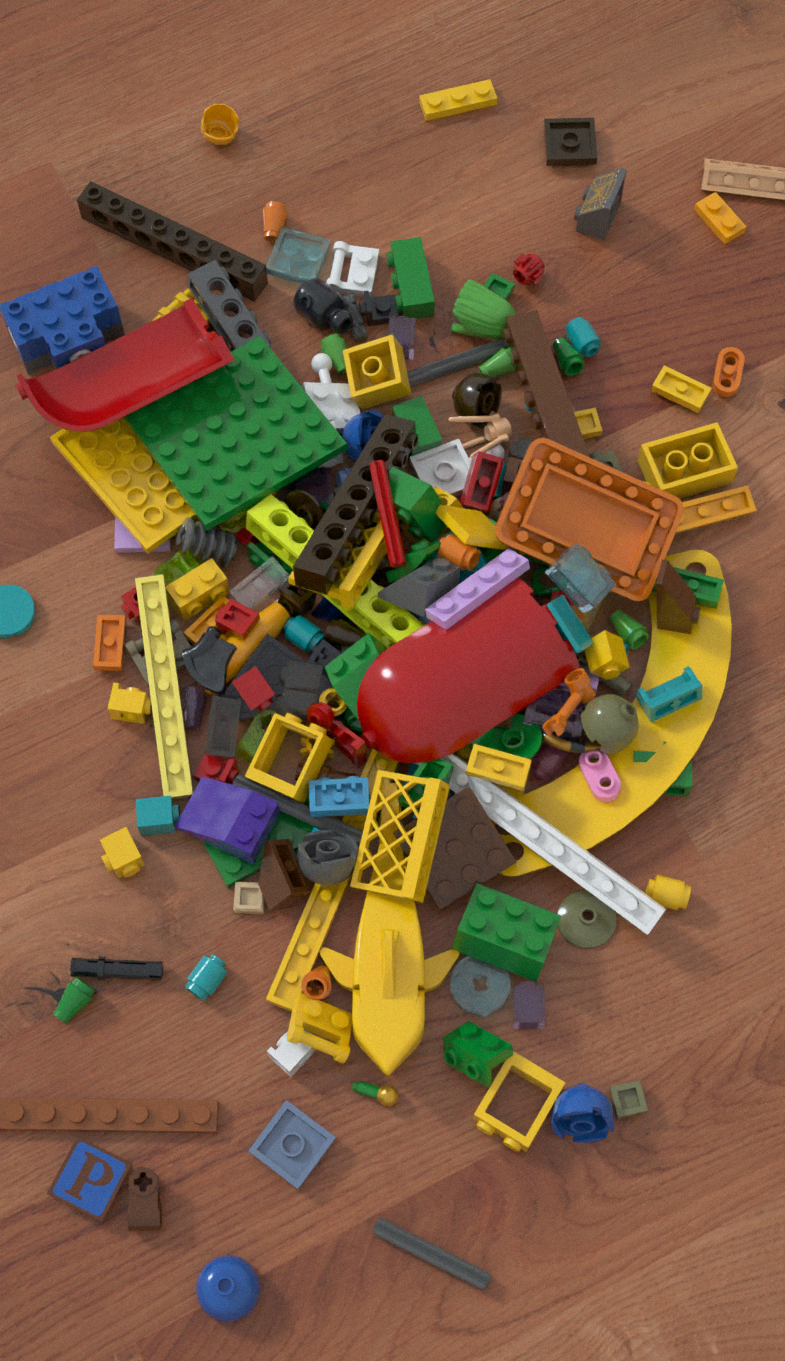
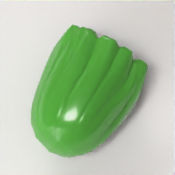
M469 279L461 288L459 298L456 300L452 311L462 325L453 322L451 331L461 335L492 340L503 338L502 329L506 328V317L516 315L513 306L506 299L492 292L484 285Z

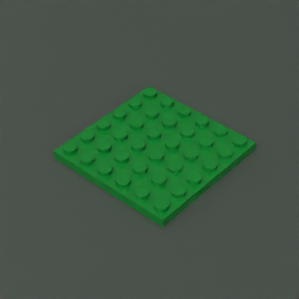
M261 336L231 351L230 353L234 358L233 362L123 417L206 531L348 450L345 440Z

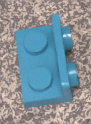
M350 776L345 779L323 777L317 780H309L310 817L367 814L369 809L368 777Z

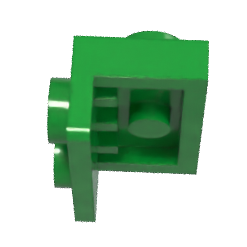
M470 1021L442 1037L445 1062L450 1067L459 1070L486 1087L492 1084L491 1069L513 1055L512 1044Z

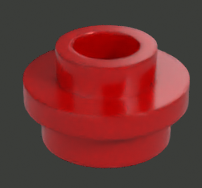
M326 703L312 704L307 709L310 724H316L326 730L332 726V721L335 718L334 712Z

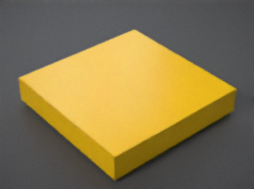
M439 505L436 510L437 516L464 544L507 550L508 546L501 543L495 535V525L481 511Z

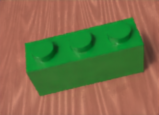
M421 237L390 241V252L386 253L388 268H393L394 274H391L392 289H397L398 295L395 296L397 311H402L404 321L433 317L435 301Z

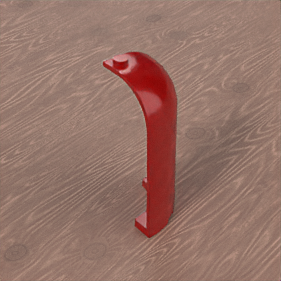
M190 298L182 303V307L54 371L31 379H25L22 373L17 375L19 383L15 387L22 400L28 398L36 411L51 424L69 431L88 432L101 429L233 362L234 358L222 336H218L214 331L211 333L207 332L206 328L209 325L193 298Z
M516 578L447 630L431 621L390 646L373 661L362 679L357 697V713L363 730L361 737L369 749L373 748L393 761L422 763L443 758L460 750L562 684L570 672L580 668L575 652L568 639L562 640L554 626L558 622L545 604L541 607L532 597L534 591L520 578Z

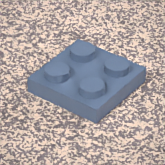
M286 1100L248 1152L299 1191L335 1142L336 1137Z

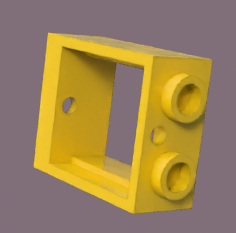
M274 713L245 777L304 804L309 795V780H316L333 744V740L325 735L326 729L311 723L307 727L301 724L302 719L292 714L286 713L285 717ZM288 729L316 741L295 786L267 774Z
M513 1051V1055L506 1059L474 1113L473 1120L477 1122L476 1127L487 1135L492 1136L495 1133L504 1138L503 1144L513 1151L519 1152L522 1149L527 1152L566 1082ZM509 1071L550 1094L526 1137L486 1113Z

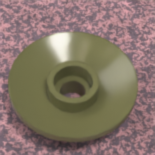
M580 890L570 894L562 901L557 914L561 915L558 924L559 931L570 944L584 949L599 947L606 943L615 931L617 922L615 910L588 890ZM590 912L593 915V919L587 921L582 917V914Z

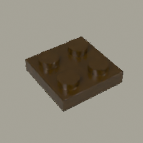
M594 118L544 119L546 166L597 165Z

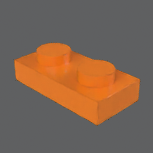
M97 615L93 657L94 671H123L127 624L125 615Z

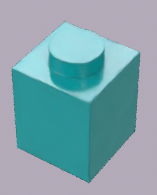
M171 795L136 799L137 827L141 836L176 832L175 823L180 818L179 805H174Z

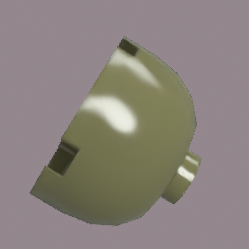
M605 694L592 699L584 705L586 708L581 712L583 729L591 742L597 740L602 745L599 748L601 751L608 754L618 753L635 739L639 728L637 711L634 705L626 699L615 694Z

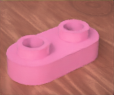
M600 749L582 753L579 758L580 770L594 798L604 803L616 800L621 792V784L607 754ZM592 758H597L599 760L596 763L589 762V760ZM603 782H609L611 784L608 787L601 786Z

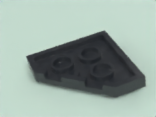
M267 633L234 680L256 666L276 694L271 697L274 703L261 712L257 708L251 711L232 682L217 703L238 719H246L308 709L312 704H318L320 695L326 689L333 688L330 680Z

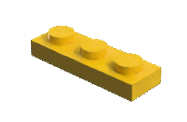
M489 79L419 95V103L425 120L429 121L497 105V96Z

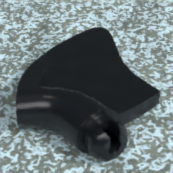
M211 626L202 634L195 645L184 649L182 655L184 664L192 678L206 690L222 695L226 690L228 665L237 647L219 639L222 635L221 631Z

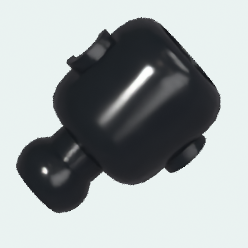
M313 278L305 281L298 288L294 296V308L307 321L309 326L312 325L321 331L331 328L337 334H345L352 327L353 317L350 312L344 310V299L328 283L319 278Z

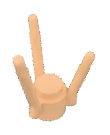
M498 413L491 416L449 417L448 419L449 422L458 423L489 422L484 427L485 435L462 444L464 449L485 441H492L476 451L485 453L500 443L509 441V438L512 436L509 421L505 417L500 418Z

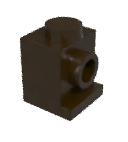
M289 581L279 587L280 597L278 603L287 610L290 618H296L298 615L304 617L313 609L317 593L299 587L306 593L301 596L297 592L298 586L289 584Z

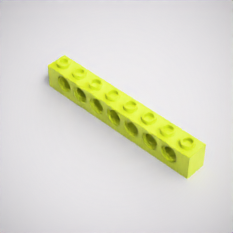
M272 494L247 511L246 529L293 569V565L314 530L308 526L303 518L297 517L283 501H279ZM349 562V564L344 565L343 568L352 566V563ZM340 579L336 585H332L333 588L337 589L341 584ZM371 579L352 610L341 607L340 600L323 595L364 632L370 633L387 648L426 625L423 621L415 618L408 610L378 598V592L383 590L384 587L377 585Z

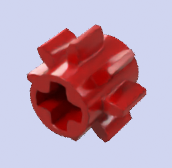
M522 253L514 261L516 265L513 267V275L520 284L529 286L532 283L535 286L544 278L542 273H544L545 265L536 254L530 255L528 253L525 256Z

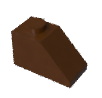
M290 839L268 840L264 846L258 885L269 910L291 908L312 892L307 878L300 869L298 858Z

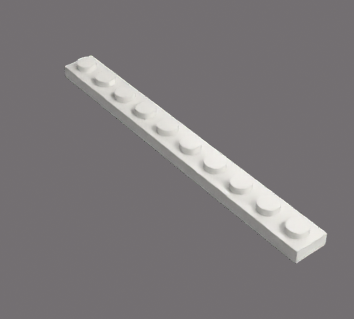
M452 753L440 758L452 763L454 766L449 783L452 791L457 793L469 785L490 819L648 935L666 911V908L497 784L465 775L468 763L456 754Z

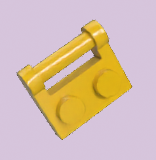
M300 992L294 999L287 1041L296 1045L302 1043L333 1056L335 1061L343 1064L350 1053L349 1040L352 1028V1014L320 1000H312ZM304 1030H307V1031L312 1032V1033H314V1034H317V1035H319V1036H321V1037H324V1038H326V1039H329V1040H331V1041H334V1042H336V1044H334V1043H332V1042H330V1041H327V1040H325V1039H322V1038H320V1037H317V1036H315V1035H313V1034H310V1033H308V1032H305Z

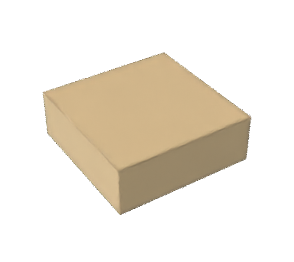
M235 882L234 913L264 914L265 900L258 883Z

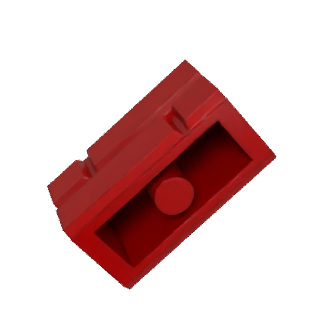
M480 451L473 454L460 499L463 508L481 511L484 515L490 513L493 503L491 498L495 496L505 459Z

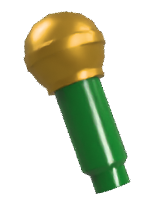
M354 1081L352 1085L353 1091L375 1098L386 1107L396 1104L399 1093L393 1085L379 1087L362 1081Z

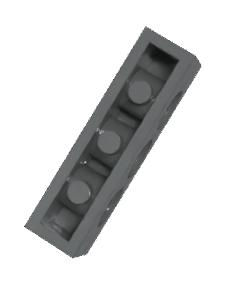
M216 260L188 273L187 287L218 335L224 339L230 352L258 336H261L266 344L271 347V340L265 331H261L258 327L255 314L252 310H247L242 294L237 288H233L224 267H220ZM218 290L222 292V295H214L211 291ZM232 311L236 316L229 317L225 312ZM239 333H247L250 335V338H242L239 336Z

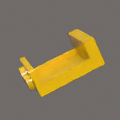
M474 744L465 775L493 782L515 798L524 794L532 760Z

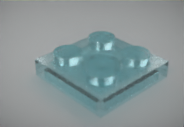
M282 227L266 264L267 274L300 284L309 279L318 278L331 248V240Z

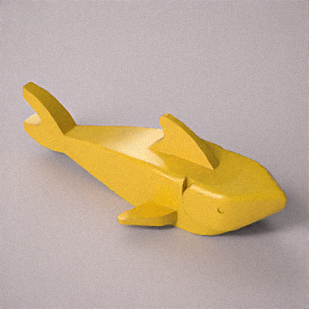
M385 783L384 795L386 798L398 790L396 783ZM397 799L390 803L396 815L402 812ZM386 806L381 809L379 827L392 819ZM397 824L383 832L389 844L397 840L393 834L394 831L399 829ZM380 837L378 852L386 848ZM401 845L393 849L400 862L405 859ZM389 853L376 861L383 874L396 865ZM374 868L370 883L379 877ZM399 870L386 880L392 889L401 891L404 877ZM382 882L377 885L380 887H384ZM367 891L357 933L354 959L326 947H322L319 952L320 957L337 984L353 992L352 1024L356 1042L380 1070L388 1076L399 1067L421 1042L425 1026V993L436 989L443 983L459 958L460 952L451 949L424 960L423 942L415 901Z

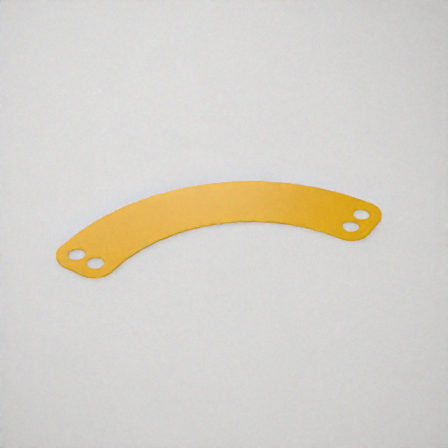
M689 550L665 557V560L669 561L673 567L684 570L692 563H700L706 569L705 575L724 580L718 560L709 552ZM725 581L723 582L717 608L696 604V607L701 608L698 625L693 624L691 634L657 629L656 593L651 592L648 596L652 623L651 650L646 673L640 688H643L645 691L655 688L682 675L683 669L689 666L702 684V699L650 722L635 697L632 704L636 708L639 721L638 733L635 739L618 753H606L620 780L621 792L618 798L608 803L595 799L580 770V765L545 786L515 797L585 850L591 849L622 830L651 807L677 780L698 751L706 736L725 689L731 657L732 623ZM634 751L656 752L647 762H634ZM592 758L589 760V762L596 763L599 761L597 758ZM603 782L601 784V786L608 787L611 785L609 782ZM490 819L493 825L495 826L496 822ZM499 834L505 844L517 842L524 849L523 856L515 864L499 874L515 877L552 866L550 862L512 834Z

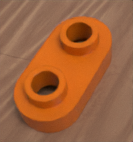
M726 347L720 351L712 383L714 392L725 398L732 397L738 392L745 357L742 351L735 347Z

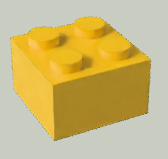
M393 334L343 350L351 398L362 410L412 395L403 347Z

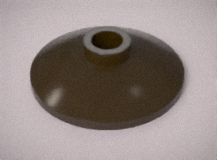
M294 490L285 498L284 503L288 506L289 510L297 517L303 518L308 526L315 530L324 516V511L318 501L303 490Z

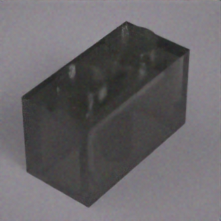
M213 693L205 754L235 757L241 696Z

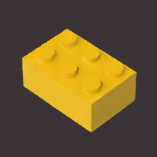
M718 422L641 444L637 460L646 481L652 486L670 493L679 499L733 484L738 469Z

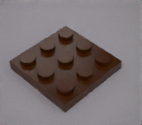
M469 785L447 798L427 884L428 891L440 909L473 890L477 883L482 884L516 863V860ZM418 818L404 825L407 832L416 827ZM400 829L393 832L396 839L403 836ZM407 841L401 844V847L408 857L411 848Z

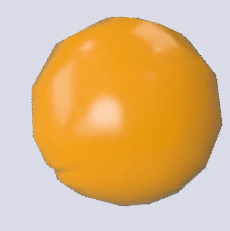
M213 104L207 107L203 112L200 127L203 137L215 145L229 144L237 135L239 116L232 107L225 104Z

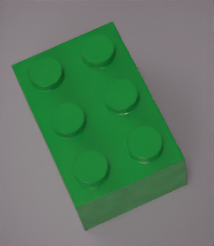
M477 883L457 929L452 949L537 982L561 915Z

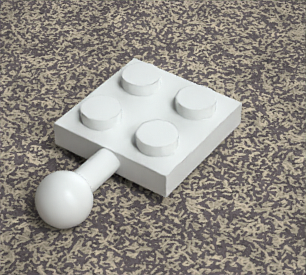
M319 353L313 357L311 366L319 374L321 383L304 382L301 387L329 422L334 421L337 432L343 434V429L348 421L355 415L360 414L359 406L351 398L349 384L331 382L329 371L332 368V359L325 353Z
M459 439L409 457V463L418 479L430 484L433 488L437 486L454 497L462 495L472 459L468 458ZM500 444L485 452L503 459L505 457V450Z

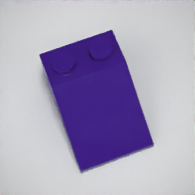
M202 776L175 828L254 865L280 816L279 804L252 790Z

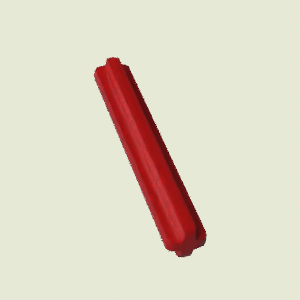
M383 460L373 461L370 464V471L389 563L392 568L402 567L405 565L406 559L386 464Z

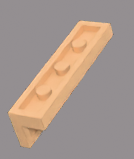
M704 159L701 190L785 200V168Z

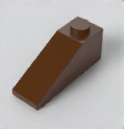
M662 560L656 582L657 629L691 634L693 624L698 625L701 608L696 607V595L669 561Z

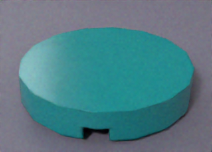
M1 585L0 638L6 639L11 636L22 635L32 626L36 617L35 604L31 595L22 587Z

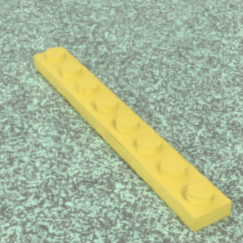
M164 575L135 578L163 795H171L172 800L191 797L193 786Z

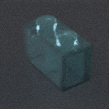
M575 543L567 548L545 573L585 613L595 608L616 583L611 579L610 573L591 558L592 556L586 548Z

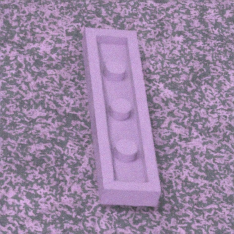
M508 548L425 609L426 617L447 630L530 569L529 560Z

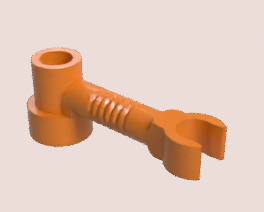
M583 668L573 670L565 677L564 682L571 691V696L559 712L543 724L542 728L548 737L553 731L560 736L565 730L567 719L579 703H588L595 698L596 693L590 685L588 674Z

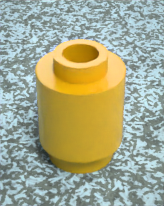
M656 874L654 880H648L645 894L663 907L678 910V908L686 909L691 886L684 885V881Z

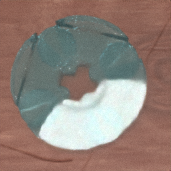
M465 957L458 962L451 974V995L455 1003L463 1011L480 1017L489 1016L491 1013L498 1011L509 997V973L507 970L474 957ZM482 978H485L488 989L486 991L480 990L479 992L474 990L475 984L472 981L474 979L480 981Z

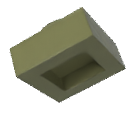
M640 1080L609 1087L616 1119L647 1113L648 1108Z

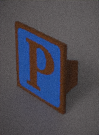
M77 1136L47 1195L103 1222L133 1164Z

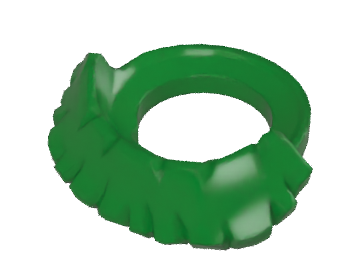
M543 566L535 571L529 587L534 591V595L547 598L552 596V591L569 590L573 588L575 583L572 578L567 577L564 571L550 566ZM552 571L557 573L561 580L558 586L547 588L539 582L538 578L542 573Z

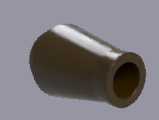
M333 619L327 627L325 638L332 645L350 648L366 634L344 619Z

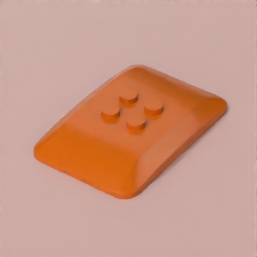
M537 438L531 442L496 523L495 535L504 545L586 582L637 602L648 598L654 587L661 562L665 560L682 519L684 506L679 498L550 439Z

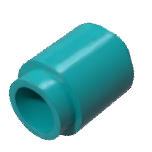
M577 317L566 325L567 338L583 357H591L599 351L602 341L588 320H584L583 317Z
M298 615L296 618L291 617L283 628L285 631L284 638L305 653H309L317 642H321L322 639L326 640L325 635L322 634L323 630L301 615Z
M213 954L210 958L203 956L188 976V983L185 989L198 999L205 1001L208 996L211 997L228 974L224 969L227 964Z

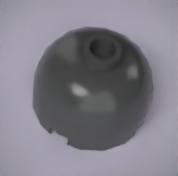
M317 830L306 834L303 842H299V866L304 876L310 881L322 886H332L345 881L353 873L358 855V846L350 835L344 833V838L335 836L334 830Z

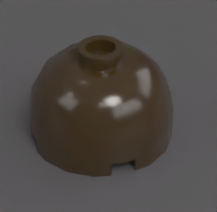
M474 373L461 380L455 386L452 393L456 414L458 416H489L491 411L497 413L502 396V386L496 383V380H499L498 377ZM489 422L465 423L477 428H484Z

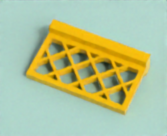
M375 512L373 522L378 524L376 527L364 530L363 539L365 545L353 549L351 558L354 563L352 566L342 568L339 578L341 584L337 589L331 587L328 594L325 595L340 600L341 607L349 610L353 609L387 553L381 519L377 512ZM292 571L288 581L289 584L295 585L294 572Z
M382 770L377 771L350 887L423 903L450 785L441 779L430 777L427 779ZM385 778L395 780L399 787V790L387 798L382 791ZM401 781H402V782H408V783L403 786V784L401 783ZM417 784L424 785L423 797L414 803L407 791ZM403 794L410 806L396 815L390 803ZM386 806L392 819L379 827L375 820L376 814ZM414 812L418 818L417 825L407 832L400 820ZM397 824L403 836L389 844L383 832ZM379 835L386 848L372 856L368 849L369 843ZM407 841L411 848L410 855L400 862L393 849ZM389 853L396 865L383 874L376 861ZM372 865L379 877L369 884L361 883L363 870ZM399 870L404 877L401 891L392 889L386 880ZM382 882L384 887H380L377 885Z

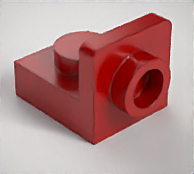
M231 598L225 606L218 610L215 618L217 628L223 635L228 631L243 640L247 638L260 620L258 612Z
M206 751L194 774V779L200 781L203 776L233 785L235 778L240 773L237 760L233 757L227 760Z

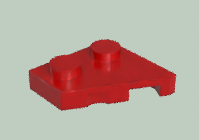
M335 717L332 721V726L327 729L326 735L330 739L335 740V747L358 769L366 762L365 741L346 728Z

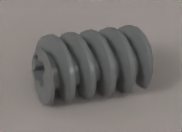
M188 517L183 521L178 531L176 544H182V553H186L191 547L193 557H196L202 551V560L204 561L212 555V559L217 564L221 558L222 567L227 568L236 554L239 539L238 537L235 538L232 533L224 534L222 529L214 531V527L206 531L200 521L194 523V520Z

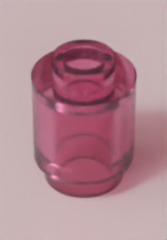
M543 742L536 755L530 759L532 760L530 773L540 781H544V779L552 780L567 760L568 752Z

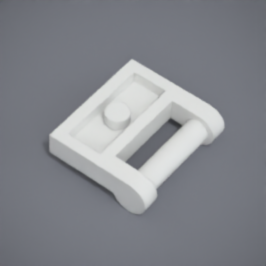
M343 241L335 242L333 247L335 255L331 275L326 283L340 294L345 295L352 294L363 297V291L368 290L369 296L372 298L380 255L379 249L352 246ZM344 257L352 258L347 282L340 280Z

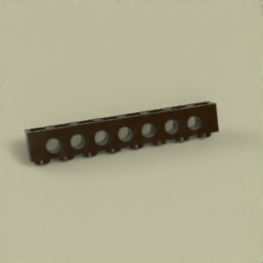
M92 181L89 182L77 198L82 219L183 268L194 271L216 260L218 265L224 267L230 278L229 282L233 288H237L242 296L254 302L268 284L265 264Z
M384 414L293 565L295 586L327 595L332 585L338 583L343 566L349 564L356 544L359 545L361 543L364 530L367 525L372 524L375 511L378 508L370 464L373 461L383 460L386 464L388 478L389 470L392 467L399 470L404 468L411 449L415 450L419 440V435L416 434L415 421Z

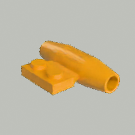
M222 595L183 632L186 639L195 645L202 634L207 631L208 627L213 626L217 628L215 622L216 614L229 600ZM278 602L272 603L259 612L260 620L245 640L228 631L219 638L237 647L228 665L226 684L237 676L267 633L275 639L290 619L287 610ZM200 686L206 693L210 695L213 694V692H210L202 686Z

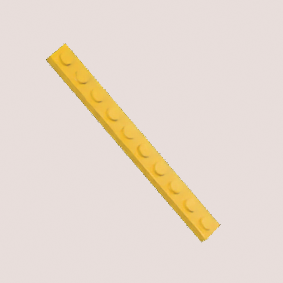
M372 749L361 775V778L368 777L369 805L377 771L382 770L395 773L400 763L386 758L375 749ZM385 778L384 785L385 783H391L392 780ZM367 814L344 815L342 822L363 831ZM353 873L345 881L332 886H322L315 883L266 997V1002L292 1012L295 997L300 992L303 993L301 988L302 979L314 968L320 953L319 950L324 944Z

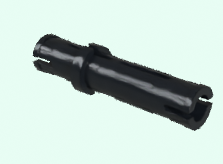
M99 956V959L72 957L70 976L97 978L98 981H104L105 978L162 981L163 961L106 959V956Z

